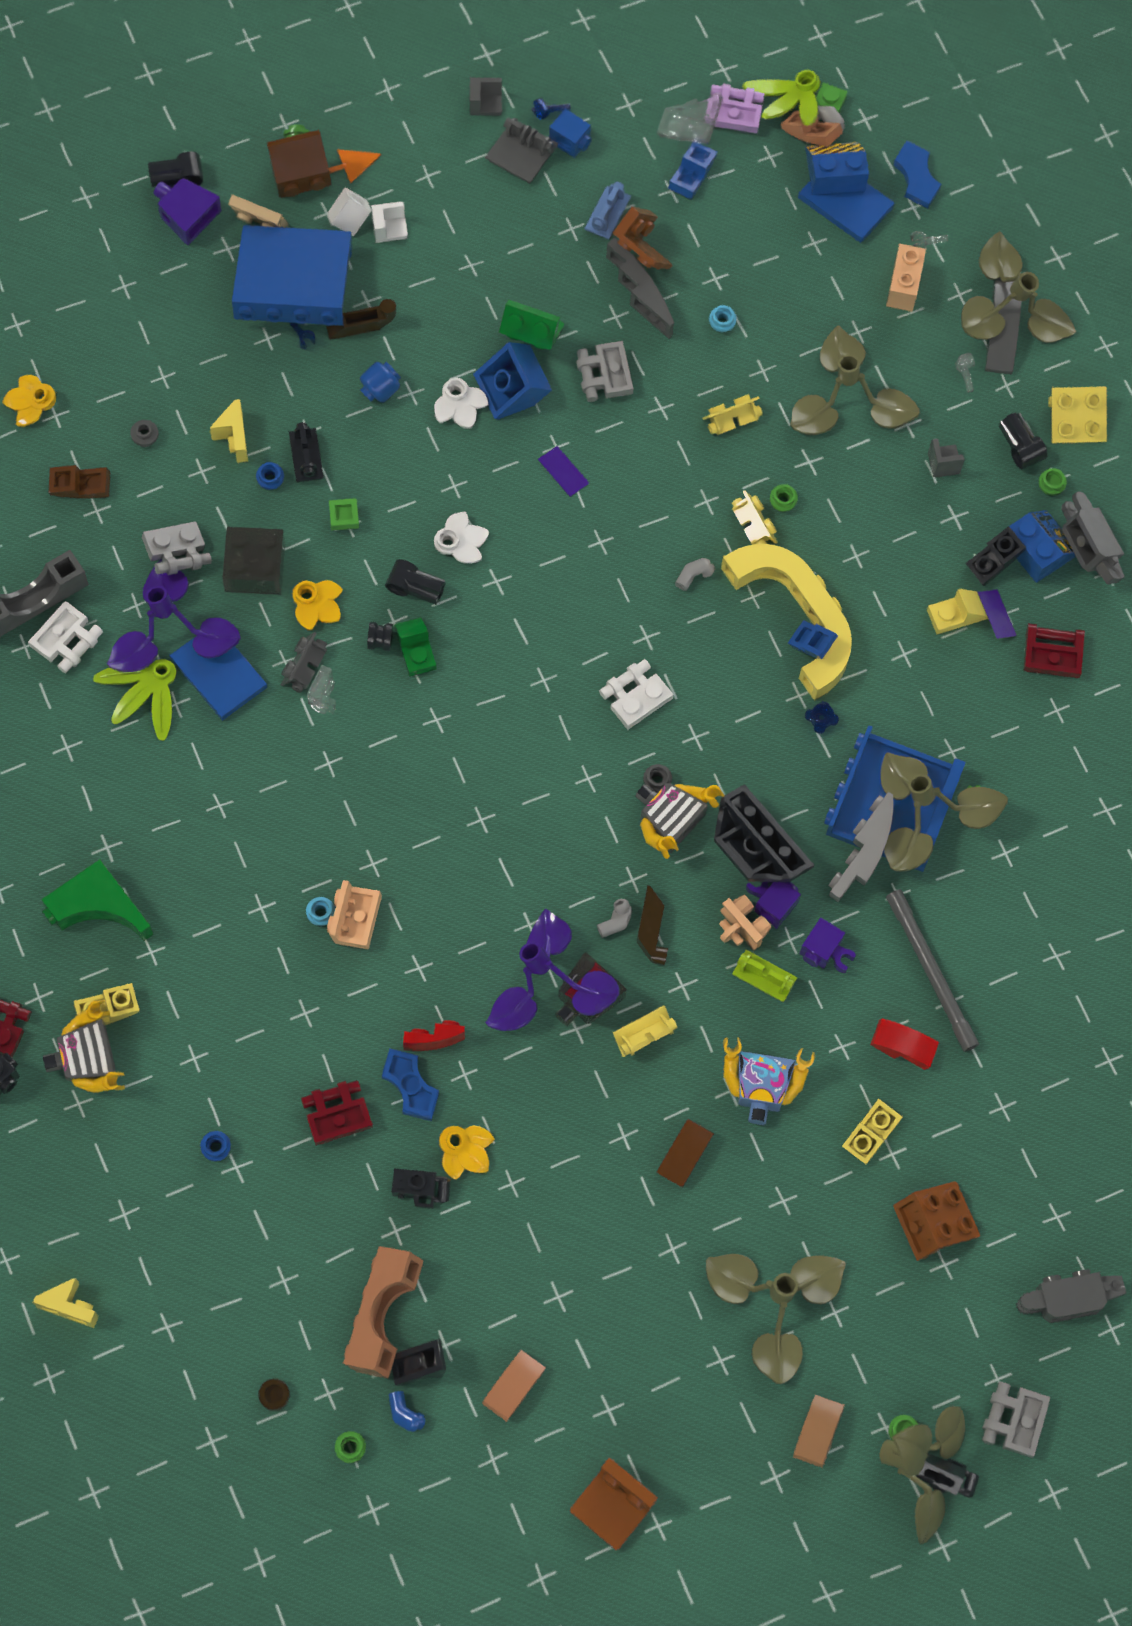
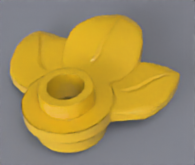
M34 375L19 377V387L8 391L3 399V404L6 407L18 411L16 419L18 427L35 423L40 419L43 411L51 409L56 403L55 390L50 385L42 383Z
M329 580L316 584L311 581L298 583L293 589L292 596L297 605L295 616L300 625L311 631L318 620L323 623L340 621V609L334 599L341 595L343 589L335 582ZM304 593H310L312 595L308 599L302 598V595Z
M476 1125L466 1129L459 1126L445 1128L439 1137V1145L444 1152L442 1158L444 1171L454 1180L461 1176L464 1169L474 1173H486L489 1170V1158L484 1148L494 1141L493 1135L488 1130ZM452 1135H456L459 1138L458 1146L451 1144L450 1138Z

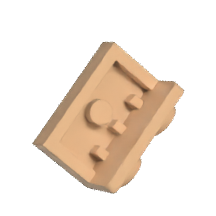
M342 881L341 889L336 890L334 905L336 906L334 916H330L327 925V932L335 944L369 949L382 898L380 891L353 887L349 881Z

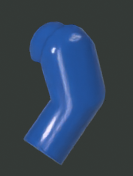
M404 1391L389 1394L393 1421L407 1431L414 1432L422 1429L425 1425V1417L422 1413H415L406 1407Z

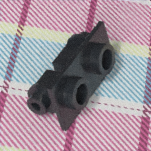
M305 422L298 423L296 429L289 432L296 483L324 479L316 428L311 429Z

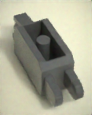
M1078 491L1072 496L1073 502L1067 501L1061 506L1067 520L1063 525L1062 531L1083 569L1088 572L1096 571L1102 576L1106 584H1116L1125 577L1118 560L1124 553L1100 508H1093L1091 502L1087 499L1088 497L1081 491Z
M1090 1269L1073 1272V1277L1061 1279L1060 1275L1043 1278V1283L1039 1284L1036 1291L1027 1292L1017 1300L1016 1308L1023 1315L1041 1312L1043 1319L1049 1323L1096 1315L1104 1308L1107 1301L1124 1296L1126 1289L1122 1276H1101L1100 1272L1091 1273Z

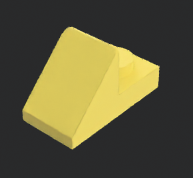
M234 400L210 427L212 440L228 439L230 453H236L237 463L248 462L240 400Z
M958 589L955 598L929 605L927 608L936 634L988 619L977 591Z
M76 1278L35 1296L33 1301L38 1309L92 1328L95 1327L98 1320V1315L92 1310L93 1306L81 1300H76L75 1304L72 1303L79 1286Z

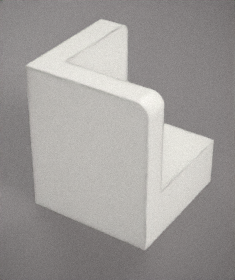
M345 187L328 211V216L332 225L343 231H351V235L354 236L370 214L371 208L367 199Z
M403 202L371 206L376 243L407 239L408 233Z

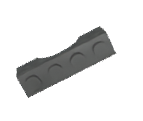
M71 550L46 563L40 575L24 588L9 594H0V637L89 585L85 571Z

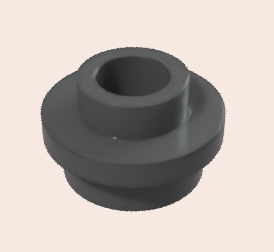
M150 420L137 421L130 431L133 442L141 447L153 445L159 435L157 426ZM142 430H149V432L144 435L139 433Z
M655 764L646 769L643 781L644 784H647L658 793L666 783H672V774L664 765ZM655 776H660L663 779V781L661 783H655L652 780V778Z

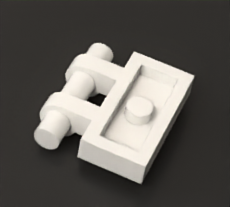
M65 601L28 643L31 648L50 662L58 654L64 659L57 667L63 673H67L72 666L76 667L81 662L80 657L88 648L92 649L98 643L97 638L103 633V630L97 625H94L89 631L85 630L83 627L88 622L87 616ZM76 636L80 641L71 650L67 647V644Z
M646 659L638 664H631L627 667L625 673L618 678H611L606 682L607 685L599 690L600 695L605 700L611 695L616 697L617 701L611 704V710L627 730L673 699L674 694L657 674H654L649 679H646L643 673L651 668ZM634 680L638 686L626 693L623 687Z

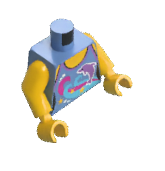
M726 1037L723 1040L724 1050L727 1053L724 1056L723 1074L731 1095L738 1098V1105L750 1107L748 1121L757 1125H765L768 1110L780 1111L781 1105L790 1104L803 1090L809 1072L807 1067L813 1064L815 1053H812L809 1061H804L800 1056L803 1048L799 1049L796 1060L741 1051L742 1045L738 1037V1043L735 1048L727 1047L728 1039Z

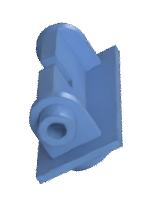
M615 182L610 187L606 186L585 230L610 239L631 198V195L624 192V185L622 183Z

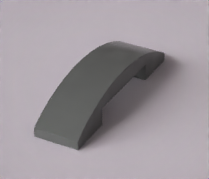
M1001 278L994 280L992 295L994 308L1011 294L1010 287L1013 282L1003 283ZM1012 299L998 312L1005 320V327L998 336L989 339L985 371L1012 375L1019 331L1021 301Z

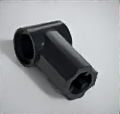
M187 151L179 154L176 159L148 163L152 187H156L162 181L167 185L176 184L180 179H186L198 186L203 183L201 158L196 152Z
M1014 412L1000 421L999 428L1011 447L1012 458L1019 469L1022 470L1047 458L1048 454L1044 442L1040 437H1034L1021 413Z
M398 559L391 570L385 587L396 595L405 597L409 594L436 605L443 594L445 580L419 571L409 561Z

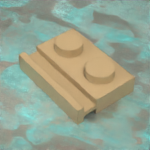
M235 195L231 196L228 205L237 214V219L248 224L255 221L262 224L261 226L288 228L289 223L281 214Z

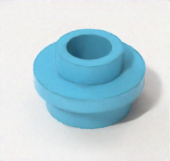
M720 305L711 311L709 323L718 332H728L736 324V314L730 307ZM724 318L727 322H720L718 319Z
M325 897L312 899L306 907L308 920L316 926L327 925L330 916H334L335 913L334 904ZM320 908L326 910L324 916H317L315 913Z

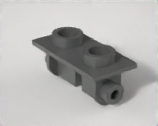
M313 632L306 638L302 637L298 641L294 649L297 655L293 661L290 660L282 671L281 675L285 677L280 684L281 686L290 682L293 684L291 688L296 692L301 693L303 689H307L315 674V671L307 667V664L309 663L317 668L327 652L325 648L327 646L326 642L321 639L313 640L317 633Z

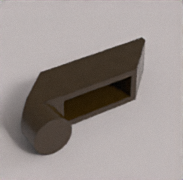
M384 299L380 306L343 313V326L326 325L329 340L381 330L395 318L397 312L396 303L392 299Z
M648 885L637 944L652 963L665 965L668 948L657 946L664 904L652 887Z

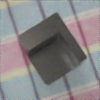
M470 77V115H501L502 79Z
M938 438L932 439L928 450V457L933 478L960 474L964 463V456L958 455L957 446L948 445L940 447Z

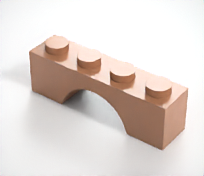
M379 1246L377 1254L372 1261V1271L368 1284L363 1290V1300L359 1313L354 1319V1329L350 1343L345 1349L344 1365L359 1373L389 1378L397 1348L386 1337L384 1330L385 1315L396 1298L406 1292L415 1290L424 1262L422 1259L409 1251Z

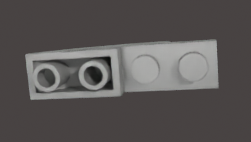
M890 792L884 798L880 795L877 797L869 809L873 814L867 821L862 818L852 832L856 835L853 843L860 847L861 850L858 851L855 848L845 861L849 865L843 874L837 872L828 885L832 888L829 896L837 902L840 901L854 880H857L864 886L866 885L882 856L892 824L893 794Z

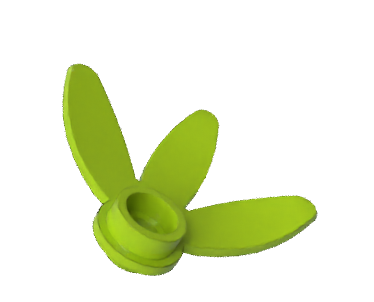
M811 70L799 72L796 75L795 81L754 80L747 81L742 86L744 90L752 88L754 92L764 93V96L783 95L762 112L761 117L763 119L782 116L792 110L799 102L800 119L804 125H812L817 119L818 105L814 93L820 87V79Z
M158 659L150 664L149 667L136 672H121L109 667L94 675L93 681L98 684L117 685L138 682L125 693L117 704L111 718L113 724H119L129 718L153 693L152 721L155 733L161 741L167 738L172 719V701L168 685L176 677V668L172 662L166 659ZM165 669L167 672L160 675L157 673V670Z

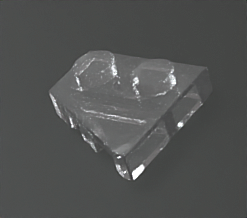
M714 93L712 94L713 98L698 102L697 99H694L683 105L665 108L657 131L658 135L661 138L709 144L724 99L722 94Z

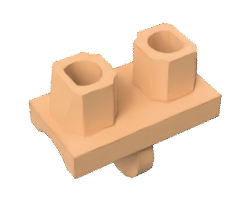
M746 895L734 901L728 898L722 903L724 907L720 911L726 918L719 923L725 931L720 936V939L724 943L732 939L737 946L741 945L745 940L752 950L755 951L761 946L763 938L771 930V924L762 915L750 923L745 916L753 910L754 906Z

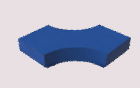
M906 141L895 158L893 165L902 172L906 179L907 190L904 197L928 209L939 192L941 183L936 181L928 170L927 162L930 152Z
M389 1048L382 1079L389 1081L400 1091L403 1098L404 1115L432 1121L439 1097V1090L429 1086L421 1078L417 1067L418 1055Z

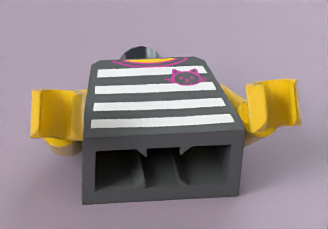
M666 783L657 793L650 786L644 784L638 790L635 797L646 805L641 811L640 826L646 843L660 851L663 857L668 859L670 857L669 853L671 854L674 850H679L678 845L706 815L708 807L706 803L709 802L713 808H717L719 803L715 797H724V793L717 785L702 788L683 784L673 785L671 783Z
M104 999L92 1001L86 1010L76 1015L62 1030V1036L57 1038L59 1052L43 1055L47 1073L63 1069L65 1078L68 1081H72L75 1087L92 1093L125 1089V1086L117 1085L118 1077L124 1076V1073L116 1072L105 1022L102 1019L98 1020V1018L110 1015V1011H100V1005L105 1002Z

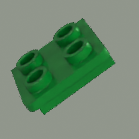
M508 300L505 305L499 333L506 335L512 340L530 343L538 349L551 350L564 328V323L560 321L559 316Z

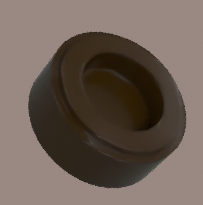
M269 1379L261 1385L258 1396L265 1409L279 1411L288 1404L290 1391L282 1380Z

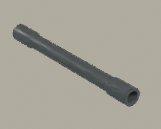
M899 889L891 892L886 896V899L896 919L901 923L952 1025V1030L963 1052L976 1048L980 1044L969 1022L964 1018L913 917L912 909L902 890Z

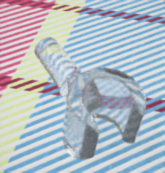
M915 231L911 234V241H922L914 243L913 246L925 249L926 245L947 242L948 236L926 237L923 232Z
M967 352L959 356L955 366L960 373L962 372L967 392L970 393L974 389L968 369L975 366V361L971 353Z

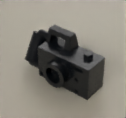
M394 1168L392 1196H397L398 1199H404V1197L414 1198L415 1207L433 1209L434 1202L445 1203L449 1201L451 1180L447 1177L437 1176L436 1172ZM436 1182H438V1195H437V1196H435ZM419 1199H430L431 1203H419Z
M927 1452L928 1456L925 1459L924 1467L916 1477L930 1483L929 1485L932 1489L940 1490L942 1493L948 1491L955 1495L960 1493L968 1498L973 1497L979 1481L977 1474L967 1471L966 1465L951 1458L944 1460ZM964 1477H966L965 1483L962 1488L961 1485L964 1481Z

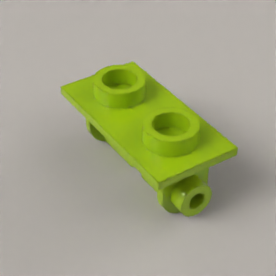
M748 950L741 954L737 962L738 964L732 973L735 977L783 1003L798 978Z

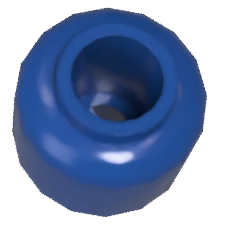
M375 362L360 376V382L363 385L360 391L371 402L376 399L384 403L399 390L400 383L398 380L401 377L387 362L384 364Z

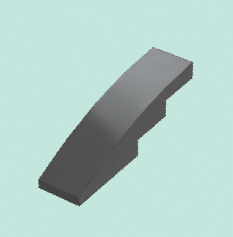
M613 238L607 244L606 258L619 268L618 282L631 292L630 305L670 339L673 336L674 321L664 298L637 259L619 245L616 238Z

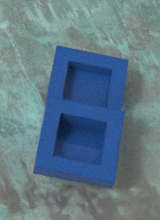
M693 141L684 154L680 167L669 181L668 189L692 200L717 156V151Z
M803 620L788 644L804 654L823 659L838 635L818 624L813 625Z

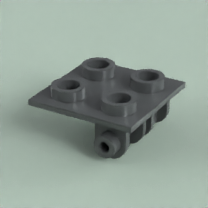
M508 117L504 123L505 131L485 156V159L530 184L554 152L558 143L551 140V137H546L539 133L538 130L532 129L531 126H526L517 121L515 117L513 119Z

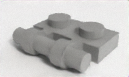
M623 341L596 345V355L593 356L588 355L587 349L577 351V368L582 373L583 382L581 386L583 393H586L588 402L598 400L597 390L604 389L606 398L633 394V384ZM599 367L601 377L594 378L592 369Z
M196 521L143 532L142 540L150 561L162 560L160 563H155L157 574L167 573L172 575L177 574L178 570L201 569L202 565L211 564L212 562L210 553H198L204 550L205 543ZM184 554L186 556L185 558L180 559L175 558V556H180Z
M999 1382L996 1392H993L990 1403H992L989 1418L985 1419L983 1424L985 1432L982 1441L994 1445L997 1434L1006 1436L1003 1449L1033 1458L1050 1397L1020 1388L1017 1398L1008 1396L1011 1385ZM1004 1408L1013 1410L1009 1425L1001 1423Z

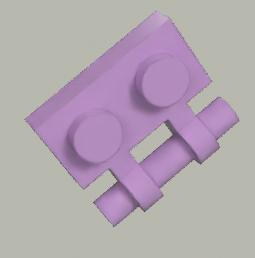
M723 84V86L712 85L711 95L721 98L710 97L705 125L757 133L762 105L752 104V102L763 104L764 93L754 92L752 88H746V90L731 88V85ZM729 98L743 100L744 102L729 100Z

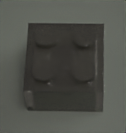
M227 527L222 577L225 592L281 595L285 555L283 529Z

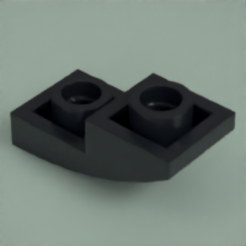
M1009 526L986 543L988 545L986 548L966 562L968 568L983 587L1026 550L1024 544Z

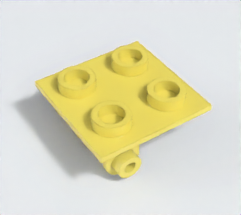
M1107 387L1051 388L1048 405L1052 407V443L1107 442Z

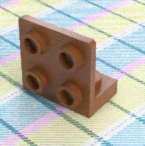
M631 207L613 232L619 238L618 244L627 251H635L639 255L637 259L648 268L653 266L658 270L660 268L670 269L673 264L642 239L648 236L654 229V222L657 216L650 210Z
M956 1181L913 1192L893 1205L917 1261L926 1259L944 1247L973 1240L980 1236Z
M608 1458L597 1476L570 1508V1513L614 1550H619L654 1506L658 1497L611 1458Z

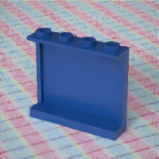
M243 225L232 297L234 319L343 326V304L349 257H352L351 231Z
M869 725L865 734L859 733L854 749L859 751L855 759L849 758L844 774L849 776L845 784L839 783L834 799L839 800L835 809L830 807L824 824L829 825L826 835L858 847L853 843L856 835L852 832L862 818L867 821L873 814L869 809L879 795L883 798L886 796L881 784V766L886 752L898 756L912 757L924 763L933 788H940L941 793L950 800L953 797L966 762L955 758L953 764L947 763L871 734L872 726ZM911 794L903 800L893 799V816L889 834L896 829L904 827L915 830V807ZM935 796L930 805L921 806L920 833L930 835L933 840V846L949 807L938 796ZM928 860L915 869L923 872Z

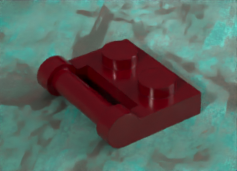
M1028 623L1025 636L1023 671L1080 678L1085 631L1075 629V632L1041 628L1037 627V624ZM1036 638L1073 643V647L1036 642Z

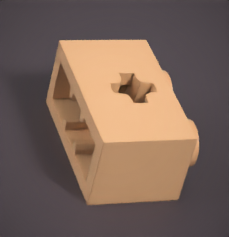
M899 244L886 304L887 307L913 312L926 249Z

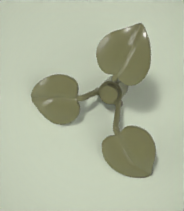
M1001 231L993 235L981 250L979 256L980 269L988 279L996 280L1001 278L1003 283L1013 282L1010 287L1011 294L995 308L993 303L986 297L975 296L970 298L964 304L961 312V324L964 332L970 337L979 340L995 338L1005 327V320L998 312L1012 299L1025 301L1030 298L1028 312L1032 316L1028 319V328L1036 339L1045 343H1053L1075 334L1076 329L1070 318L1056 303L1048 299H1039L1034 304L1035 297L1037 296L1035 291L1039 287L1037 276L1031 272L1020 273L1023 264L1017 250L1006 240Z
M838 325L828 335L820 351L821 365L829 372L838 371V377L836 378L831 398L827 403L824 398L818 395H807L799 399L793 407L790 426L792 429L807 435L823 434L831 430L838 421V412L831 408V406L835 402L840 385L852 386L860 381L870 403L874 404L871 408L873 421L883 428L891 429L903 426L917 418L920 410L909 396L896 389H882L878 393L877 399L872 396L865 381V375L860 373V365L865 360V349L856 338L849 335Z
M886 752L881 766V784L886 794L888 792L893 794V799L903 800L911 794L915 807V830L913 831L906 827L899 828L888 836L884 853L890 868L894 871L912 870L921 866L931 856L933 840L930 835L920 833L921 806L930 805L935 796H938L954 811H960L959 819L961 823L972 829L985 828L995 822L1007 806L1008 797L994 789L970 787L959 793L957 798L959 805H956L941 793L940 788H933L924 763L912 757L898 756Z
M727 1254L707 1258V1279L715 1294L723 1301L741 1304L748 1298L749 1291L759 1292L770 1289L771 1299L775 1303L780 1304L775 1335L769 1333L761 1335L757 1338L752 1348L754 1364L776 1384H784L796 1374L803 1355L801 1343L795 1335H781V1327L787 1304L792 1301L795 1293L800 1290L804 1299L810 1303L825 1304L830 1302L840 1289L846 1262L829 1256L805 1257L794 1264L790 1274L782 1273L775 1278L774 1282L768 1280L765 1284L753 1286L758 1279V1270L754 1262L748 1257L740 1254Z
M949 1406L940 1414L935 1428L937 1442L932 1444L930 1428L924 1424H917L897 1433L892 1437L893 1440H886L880 1449L881 1463L898 1468L899 1474L908 1477L923 1488L925 1494L918 1498L915 1509V1523L919 1544L926 1543L940 1527L945 1514V1499L940 1490L932 1491L929 1485L915 1475L919 1474L923 1469L929 1450H938L940 1448L941 1457L948 1459L954 1456L960 1449L965 1434V1419L960 1406Z

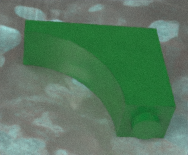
M100 859L41 899L45 906V909L42 911L43 915L51 925L57 923L61 930L82 921L100 919L114 921L130 928L143 941L153 936L149 923Z

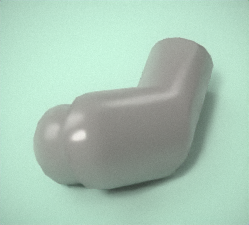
M818 106V120L840 123L842 131L844 130V120L835 107Z
M707 558L690 562L684 566L675 585L679 589L686 591L695 576L702 574L703 577H710L714 573L715 567Z
M626 899L616 900L613 905L614 910L611 919L597 924L601 938L622 931L628 926L632 915V908Z

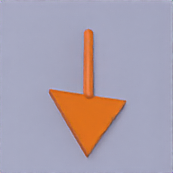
M337 149L342 164L330 167L329 172L333 173L345 169L348 179L352 183L381 154Z

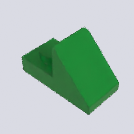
M422 618L394 624L409 677L437 670L429 643L428 630Z

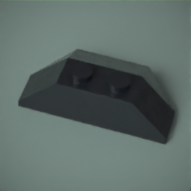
M745 784L721 797L714 842L748 882H791L814 868V864Z

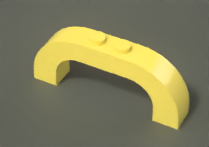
M748 545L724 556L721 569L736 590L757 579L768 578L776 580L790 591L813 625L818 624L838 635L823 659L817 658L803 666L799 675V680L814 701L832 690L846 670L851 652L852 638L848 622L841 612L842 607L835 597L831 598L828 594L823 579L819 575H815L806 562L795 553L776 545Z

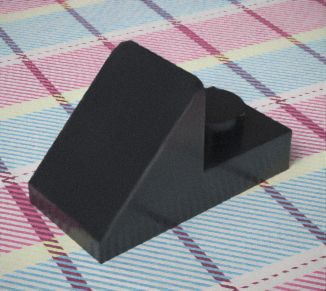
M441 1339L396 1353L392 1365L395 1386H403L424 1378H441L447 1369Z

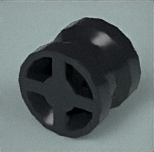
M370 622L367 649L374 650L378 647L384 651H391L393 624L387 623L383 626L378 625L376 622Z

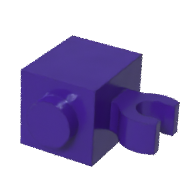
M749 882L746 885L748 893L760 898L756 903L754 912L759 916L765 917L776 929L796 907L801 896L798 888L792 882H773L770 887L768 882H761L759 887H755Z
M821 917L806 938L799 953L803 956V960L806 963L825 969L832 958L834 967L841 973H846L848 969L846 965L842 964L841 958L846 957L854 961L856 957L852 950L840 946L845 932Z

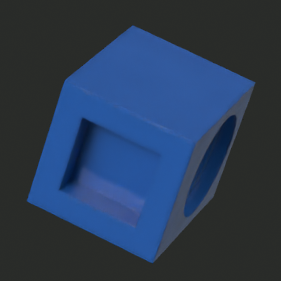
M564 109L549 127V137H551V140L557 142L558 148L574 158L580 151H585L591 143V125L567 109Z

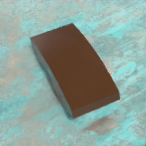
M77 465L50 468L48 493L51 496L68 498L109 497L110 471L107 467L80 470Z
M688 1118L656 1173L680 1187H684L714 1133Z

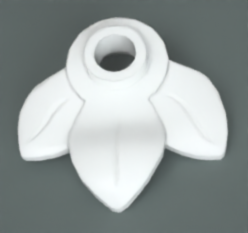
M452 378L444 384L442 396L435 402V416L439 423L453 418L454 422L460 427L469 429L475 424L476 409L488 406V400L485 393L479 388L469 387L460 378ZM457 390L461 392V394L452 395L451 392Z
M459 512L451 515L446 521L445 528L436 533L434 545L438 552L444 555H452L459 562L476 563L482 559L481 553L477 548L484 544L489 531L480 526L468 525L467 513ZM445 540H451L453 544L445 545L443 542Z

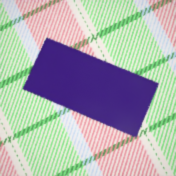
M558 446L538 459L570 497L589 484Z
M998 590L978 592L996 638L1017 636Z

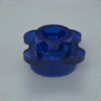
M824 701L814 706L812 710L809 709L805 712V719L813 724L814 731L818 734L824 733L825 729L831 725L836 726L839 721V717L834 714L832 707ZM819 716H824V719L821 720Z

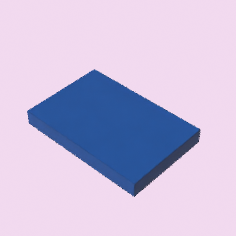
M809 181L798 194V198L860 243L894 208L892 200L868 183L866 190L861 192L812 195L811 183Z
M193 638L170 655L172 662L222 721L268 688L267 683L236 647H233L219 657L204 658L195 652Z

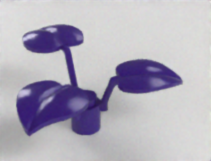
M154 566L145 582L142 593L145 602L150 608L147 612L149 617V635L146 637L144 633L134 631L121 636L112 648L107 665L111 669L121 672H136L152 664L158 655L157 646L151 643L154 639V617L165 619L172 613L194 635H197L193 640V648L201 657L216 658L225 654L239 643L241 636L238 629L231 622L222 618H208L202 622L200 630L194 628L177 609L176 605L173 604V602L180 600L186 594L189 587L187 577L180 570H178L177 574L172 575L167 573L157 574Z
M544 909L533 926L527 943L519 952L520 959L526 965L523 972L526 974L528 992L522 987H512L505 990L495 1001L490 1016L485 1023L488 1027L496 1030L513 1031L524 1027L534 1018L538 1005L531 999L534 996L532 973L543 975L551 969L573 989L578 990L572 998V1004L577 1012L588 1016L602 1012L615 1002L620 994L619 985L612 976L602 971L587 973L583 977L581 985H578L551 962L550 954L558 955L567 948L572 938V931L565 921L555 916L548 909Z

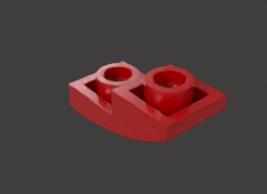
M882 1018L878 1022L870 1045L894 1059L901 1056L921 1069L926 1070L931 1068L939 1042L910 1027Z
M444 1020L442 1024L435 1023L434 1034H429V1031L424 1029H412L411 1032L404 1031L403 1049L404 1051H428L454 1045L465 1040V1026H460V1023L456 1021Z

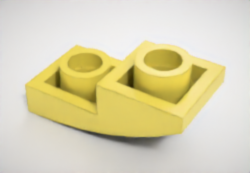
M132 983L103 990L101 995L74 1001L76 1015L86 1010L92 1001L104 999L105 1002L100 1005V1011H110V1015L98 1018V1020L102 1019L105 1025L122 1020L140 1011Z
M878 1099L842 1147L864 1164H867L903 1117Z

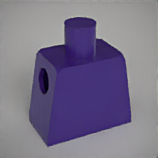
M180 179L172 188L162 181L154 189V195L160 199L158 209L161 219L187 245L222 211L218 195L186 179Z

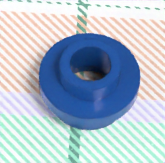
M267 462L257 470L256 479L262 488L273 490L283 483L284 472L279 465ZM274 475L275 478L272 480H267L266 476Z
M212 1131L203 1137L200 1148L206 1159L220 1161L228 1156L231 1143L228 1136L223 1132ZM218 1142L221 1144V1149L216 1152L210 1149L211 1145Z

